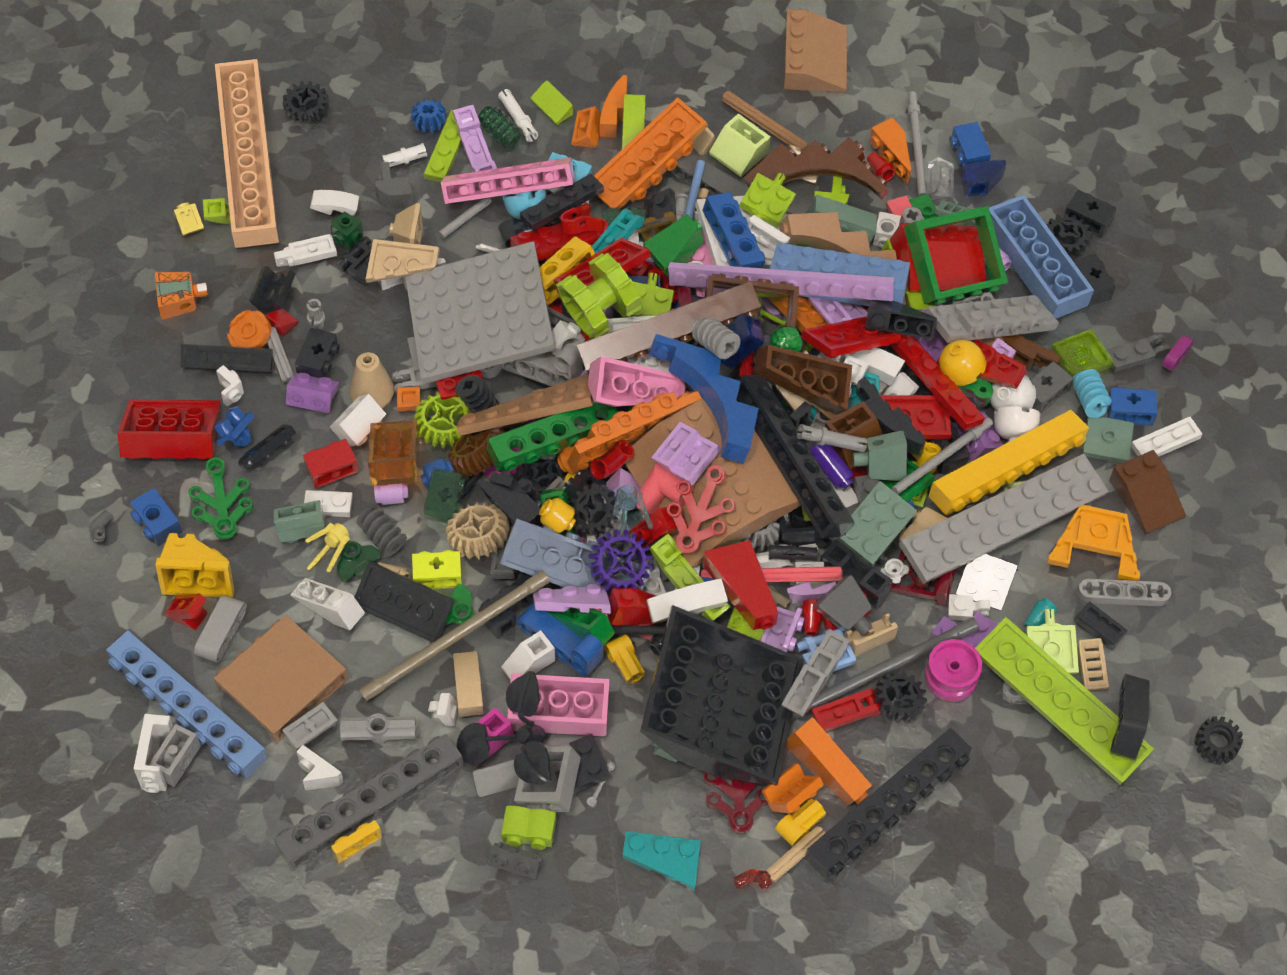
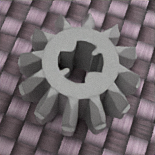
M775 520L745 537L743 541L750 540L753 549L756 546H760V549L763 551L765 545L769 547V544L773 545L779 539L780 525Z

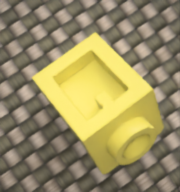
M187 202L177 206V209L174 210V217L177 219L183 236L204 230L195 203L190 205Z

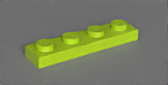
M452 109L426 167L424 179L441 183L444 176L449 175L462 142Z

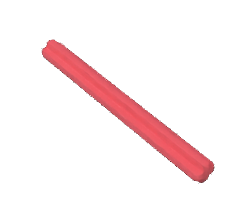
M840 566L761 568L766 582L839 581L843 575ZM706 569L701 570V577L712 578Z

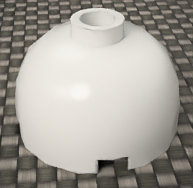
M1027 375L1023 377L1017 389L992 382L993 394L990 403L997 412L998 408L1022 407V411L1027 412L1029 408L1033 407L1036 399L1035 386L1032 385Z
M1022 407L998 408V412L994 411L995 430L1000 437L1009 440V442L1035 429L1040 424V412L1029 408V412L1022 411Z

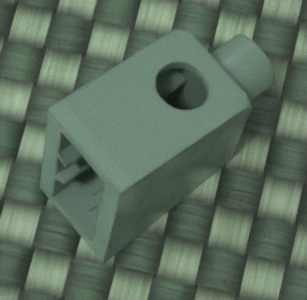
M903 431L870 437L867 439L866 452H854L852 454L853 466H866L868 477L871 479L901 481L906 477L907 441Z

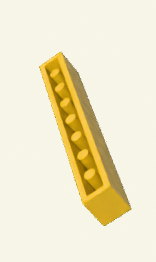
M1069 410L934 481L928 497L946 516L954 511L959 512L965 505L979 501L988 493L996 492L1006 483H1013L1019 476L1027 475L1036 467L1048 464L1051 459L1058 455L1063 456L1071 448L1080 447L1086 441L1089 427L1072 410Z

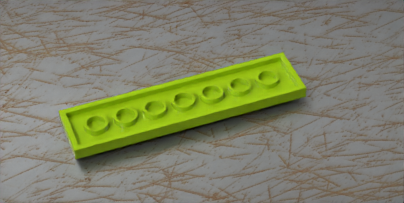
M1007 617L975 648L979 652L981 660L1120 786L1154 750L1143 739L1136 760L1111 754L1110 748L1118 726V716Z

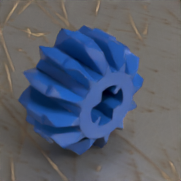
M426 98L424 102L417 101L416 106L412 107L411 122L416 131L422 130L423 134L430 131L433 134L434 130L440 131L446 123V110L442 103H436L434 98L431 101H427Z

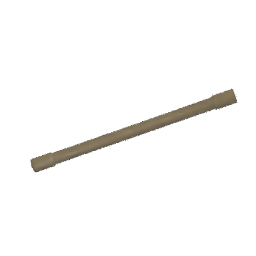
M541 570L518 588L381 677L375 678L360 688L359 691L366 701L372 699L384 691L386 687L527 595L536 592L550 583L549 577L544 570Z

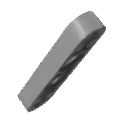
M1085 579L1079 584L1077 595L1081 601L1086 603L1090 601L1091 603L1164 606L1171 597V588L1163 582ZM1086 587L1090 588V591L1092 592V594H1088V592H1087V590H1085V588H1086ZM1110 587L1115 588L1119 595L1110 596L1107 594L1106 589ZM1138 589L1142 592V596L1138 598L1133 597L1130 594V590ZM1156 591H1160V593H1161V595H1163V597H1162V598L1159 597V595L1156 593Z

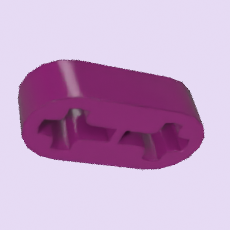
M1183 335L1168 353L1162 366L1172 372L1189 352L1194 340Z

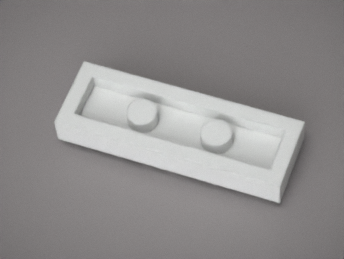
M1188 417L1132 441L1131 448L1137 456L1155 450L1160 457L1201 439L1202 432L1192 418Z

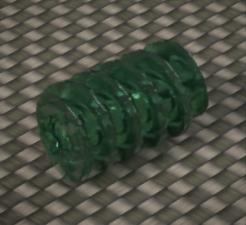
M484 107L478 115L480 127L485 132H488L505 149L513 147L521 138L523 129L517 127V124L512 122L510 117H506L507 115L501 112L499 107Z

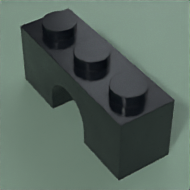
M836 539L821 555L820 562H824V567L840 566L842 568V578L846 575H852L860 589L866 594L869 603L876 609L891 592L893 580L874 566L870 571L861 567L854 558V552Z
M524 572L521 573L515 582L504 586L498 595L492 599L485 600L478 609L479 612L521 586L532 575ZM548 583L542 588L552 589V585ZM533 593L517 603H525L529 606L534 604ZM512 606L484 623L497 639L516 626V614L510 609Z

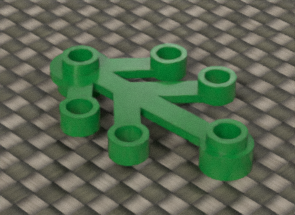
M214 457L207 461L206 469L208 475L213 477L216 499L203 492L199 486L191 487L189 489V496L193 502L201 501L216 510L219 518L207 513L202 506L194 507L191 513L195 521H204L211 525L215 536L225 540L232 538L236 534V523L243 514L250 513L253 510V503L247 497L240 499L238 507L228 517L227 510L241 494H245L250 490V484L246 478H239L235 482L233 489L225 497L222 479L226 471L225 464L221 458ZM241 484H246L243 488L239 487ZM195 492L200 493L198 496H193ZM243 504H250L248 507H242ZM197 512H203L200 516L195 515Z

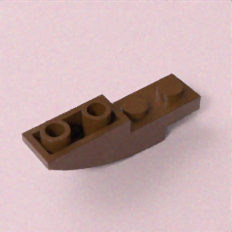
M1024 334L1002 336L1004 342L1017 351L1013 359L1024 365L1028 371H1031L1033 366L1041 368L1050 365L1053 361L1058 365L1062 356L1037 345L1032 340L1023 338Z

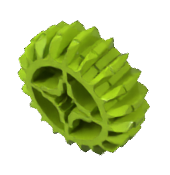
M436 391L434 397L428 394L427 400L421 399L420 406L416 407V414L414 416L415 430L418 432L420 439L424 438L426 444L432 442L434 448L438 444L441 445L443 450L446 445L454 447V442L463 436H459L455 424L462 416L472 412L469 411L460 397L442 400L439 392ZM435 413L431 420L427 422L428 418Z

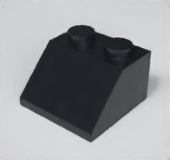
M802 506L777 519L776 523L780 525V545L790 546L791 544H796V546H803L815 543L817 547L827 546L828 538L822 539L811 520H804Z

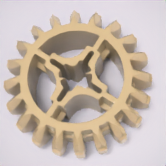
M476 502L474 506L467 504V508H459L458 513H452V519L448 520V526L446 527L447 541L452 550L460 551V556L466 555L469 560L473 556H476L479 560L482 555L488 557L491 552L497 553V548H504V542L508 541V534H510L508 518L500 508L497 509L495 504L489 506L487 502L483 505Z

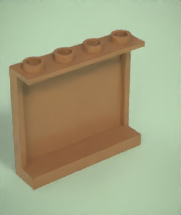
M287 615L281 620L275 621L271 625L270 630L263 636H258L246 651L238 653L234 661L227 667L221 668L214 678L217 689L219 691L223 689L261 724L276 744L284 738L282 731L284 728L324 702L349 680L347 669Z

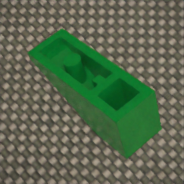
M569 607L564 612L546 611L581 638L588 633L592 634L603 646L615 634L606 614L596 609L590 608L589 613L580 612L579 609Z

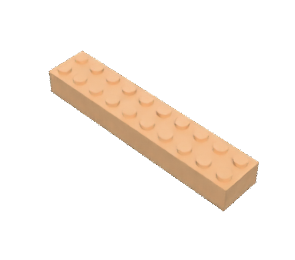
M253 59L215 64L231 230L235 248L279 243L258 61Z

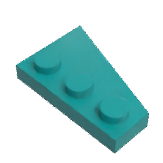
M626 831L622 858L649 871L658 872L666 876V879L682 883L688 889L695 891L701 840Z

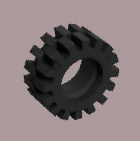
M1217 716L1212 717L1211 720L1209 718L1206 719L1195 736V745H1198L1197 752H1203L1201 755L1203 759L1209 757V763H1213L1214 760H1216L1217 765H1221L1222 761L1225 764L1229 763L1230 760L1236 757L1243 744V739H1241L1243 736L1242 731L1237 732L1240 727L1237 724L1233 727V721L1229 719L1227 723L1225 722V717L1222 716L1219 720ZM1213 733L1223 735L1227 739L1228 745L1223 748L1215 746L1210 741V735Z

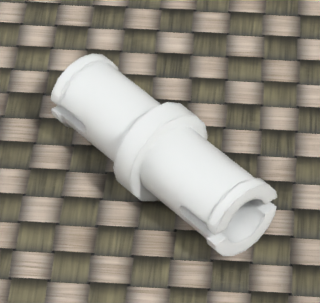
M421 143L407 149L404 147L400 148V151L382 155L384 162H389L390 167L402 163L406 165L409 164V161L427 157V153L425 152L424 144Z

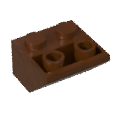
M864 401L827 421L824 426L829 431L866 439L883 435L877 418ZM832 446L850 470L853 469L852 454L859 451Z

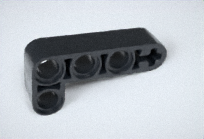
M1125 674L1119 693L1118 726L1112 740L1111 754L1132 760L1137 758L1148 726L1150 681L1129 674Z

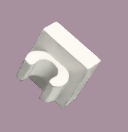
M441 693L439 702L431 701L428 711L434 712L433 717L439 718L445 726H455L458 702L450 693Z

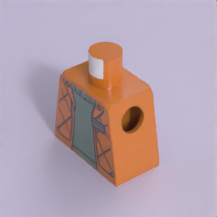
M155 272L157 301L161 319L195 311L197 309L195 298L208 296L207 284H194L192 275L189 272Z

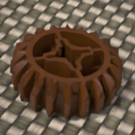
M496 427L461 436L458 441L454 442V447L450 449L448 455L454 470L462 476L470 477L473 474L475 476L478 475L481 471L485 472L488 467H491L494 463L487 451L488 438L505 433L503 429Z

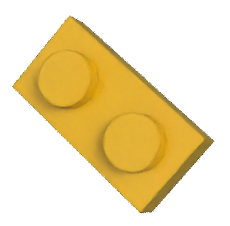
M374 820L371 823H364L356 829V832L349 836H342L335 841L331 848L338 864L382 838L381 829L377 822Z

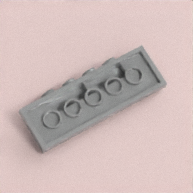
M1036 295L928 307L925 312L937 317L935 328L947 343L963 339L969 341L1056 330L1059 324Z

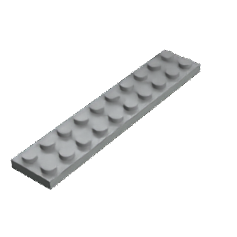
M1082 454L903 539L899 546L922 583L925 584L1077 510L1081 505H1087L1105 496L1109 491L1085 454Z

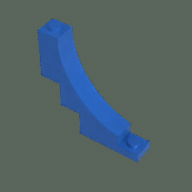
M655 334L648 355L670 362L668 371L699 392L711 409L719 426L722 441L721 457L744 464L751 447L759 408L736 401L740 381L718 374L721 359L709 350Z

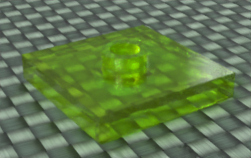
M1092 329L1065 338L1052 345L1053 351L1062 356L1060 361L1072 377L1088 369L1101 372L1113 367V360Z

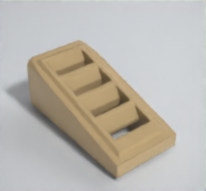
M1101 638L1079 640L1077 642V654L1083 686L1089 691L1108 690L1109 683ZM1096 658V660H1097V661H1088V662H1086V659ZM1098 668L1099 671H1088V669ZM1089 678H1101L1099 681H1089Z

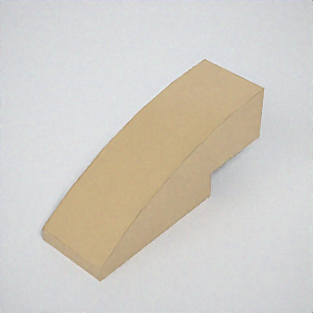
M477 651L454 653L459 717L483 715Z

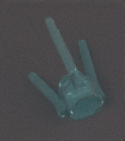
M630 485L617 489V498L613 510V515L616 516L619 507L621 506L622 508L621 535L623 530L627 529V510L634 509L637 502L648 528H653L642 499V492H637V489Z

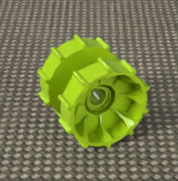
M601 253L588 262L591 270L590 273L595 280L589 286L584 285L576 275L572 277L569 275L556 284L558 296L561 298L567 312L590 339L600 337L610 331L608 319L603 312L610 306L619 312L622 317L626 315L630 317L642 309L641 297L638 295L632 280L622 269L620 263H617L609 253L605 255Z

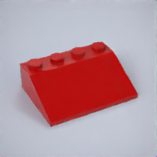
M900 223L890 238L893 250H895L897 260L910 262L907 282L908 291L921 292L904 228L905 225L910 223ZM948 225L924 231L940 292L986 281L984 253L976 226Z
M129 399L117 433L120 457L129 459L175 458L178 460L185 458H197L200 460L213 458L218 436L214 426L219 422L221 400Z

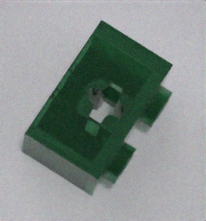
M432 467L423 510L424 515L450 520L453 518V513H458L460 501H456L457 494L462 492L465 480L461 478V472ZM444 487L451 493L450 496L445 497V500L438 494L439 491L442 492L444 490Z

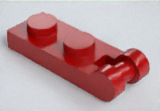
M870 688L813 708L811 714L823 730L828 732L870 716H878L883 711H879L881 704L875 703L876 695L873 693L874 689ZM861 702H866L868 706L863 708Z

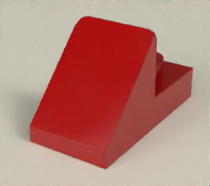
M200 593L177 595L164 615L179 624L196 630L208 613L202 607L207 599Z

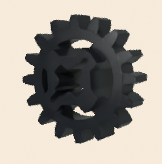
M301 81L300 86L293 84L292 90L286 89L287 95H283V108L286 110L287 116H292L293 121L299 118L300 123L304 119L311 123V118L319 120V114L325 115V109H329L328 94H326L325 88L320 89V84L318 83L312 86V81H309L307 85H304V82Z
M1065 213L1064 217L1061 218L1057 214L1055 220L1049 219L1048 224H1046L1069 257L1071 253L1075 256H1078L1079 251L1084 253L1091 240L1092 232L1088 231L1089 225H1083V218L1076 220V215L1069 218L1068 214Z
M539 458L533 463L529 464L526 462L521 464L522 468H518V482L521 479L528 480L527 476L530 475L531 482L541 495L556 479L554 471L563 480H565L568 472H564L560 468L557 458L553 460Z
M592 483L591 488L585 485L583 493L577 491L578 498L571 499L575 504L573 507L575 510L573 518L576 519L574 527L587 535L590 533L594 536H597L598 531L603 534L606 533L605 527L607 526L613 528L611 521L618 520L615 512L620 511V508L615 506L619 502V499L614 497L615 492L602 484L599 486L596 483Z
M893 670L891 675L885 673L877 682V687L873 692L877 695L874 701L875 703H881L879 711L886 710L887 718L894 715L896 722L901 717L904 722H908L910 718L915 720L924 710L927 698L923 696L926 690L919 688L922 684L921 681H913L914 675L907 677L906 671L898 675V672Z

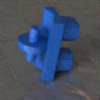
M235 406L225 413L228 420L224 418L214 426V429L220 435L216 440L219 446H222L227 440L233 441L235 446L242 447L247 446L251 442L250 430L245 427L255 416L251 411L243 414L240 408Z

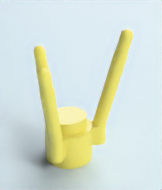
M329 523L324 529L305 540L306 543H309L326 534L325 542L327 545L312 560L307 570H311L331 547H338L326 570L331 572L345 544L350 540L349 532L343 525Z

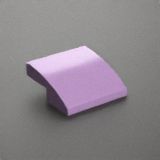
M809 297L810 303L828 324L867 316L866 310L858 304Z
M679 422L651 458L668 472L681 480L688 481L693 486L721 449L717 444L700 436L697 430Z

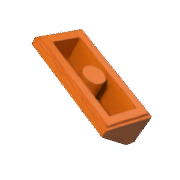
M596 106L577 111L571 142L573 146L596 148L598 146L601 112Z

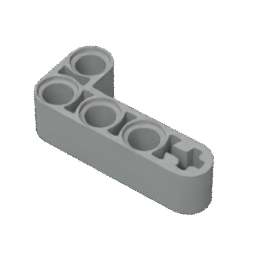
M566 344L557 355L546 352L499 364L504 370L549 386L579 377L583 372L582 358L578 347L574 344Z

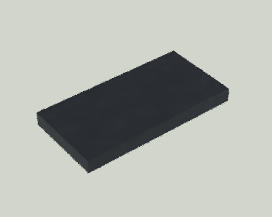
M372 561L368 562L354 596L363 611L431 642H435L440 638L456 600Z

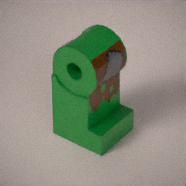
M976 377L977 380L965 386H958L967 398L971 399L977 406H986L991 401L993 387L985 380Z

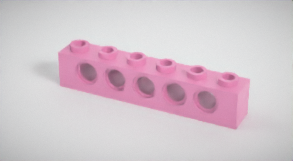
M569 157L444 176L441 187L445 204L573 185L575 175L572 159Z

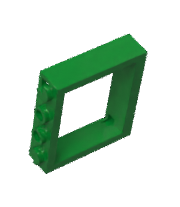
M988 206L915 221L904 226L924 304L933 301L935 305L947 302L946 298L950 297L952 301L965 298L964 294L969 293L970 297L983 294L982 290L987 289L988 292L1001 290L1000 285L1008 283ZM975 220L990 280L940 292L924 231Z

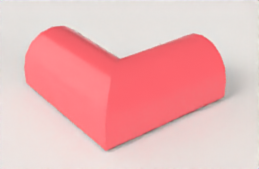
M656 463L632 503L642 511L652 514L658 509L666 496L672 502L680 504L683 508L685 501L676 489V485L681 479ZM682 484L680 486L681 492L687 491L688 485Z

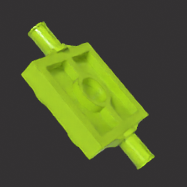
M757 173L741 200L739 207L747 211L751 216L755 215L777 228L796 193L782 186L786 178L784 174L779 180L782 173H778L773 181Z
M649 273L647 284L632 282L638 295L641 297L642 309L630 317L655 316L670 311L674 290L656 286L658 278L656 273L654 274L653 281V273Z

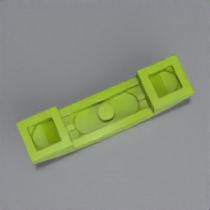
M669 534L650 547L657 563L676 589L704 582L681 555L683 552L677 548L676 542ZM726 603L723 607L700 611V613L708 620L714 621L731 606Z

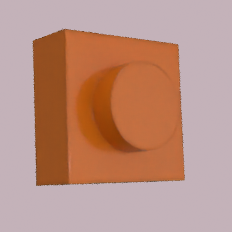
M420 387L397 388L398 412L416 411V407L420 406L421 402Z

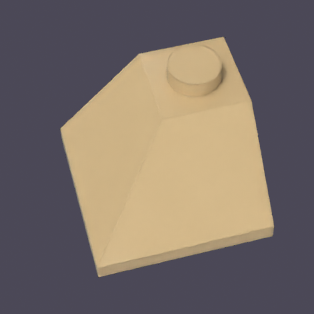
M416 203L396 214L395 222L390 224V236H393L394 242L421 245L423 234L421 204Z

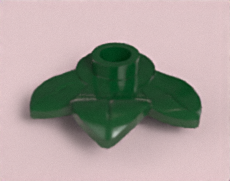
M348 541L340 554L341 559L337 564L338 574L343 581H348L354 575L362 579L368 562H375L382 555L372 545L361 546L355 541ZM350 552L356 553L354 555H348V553Z

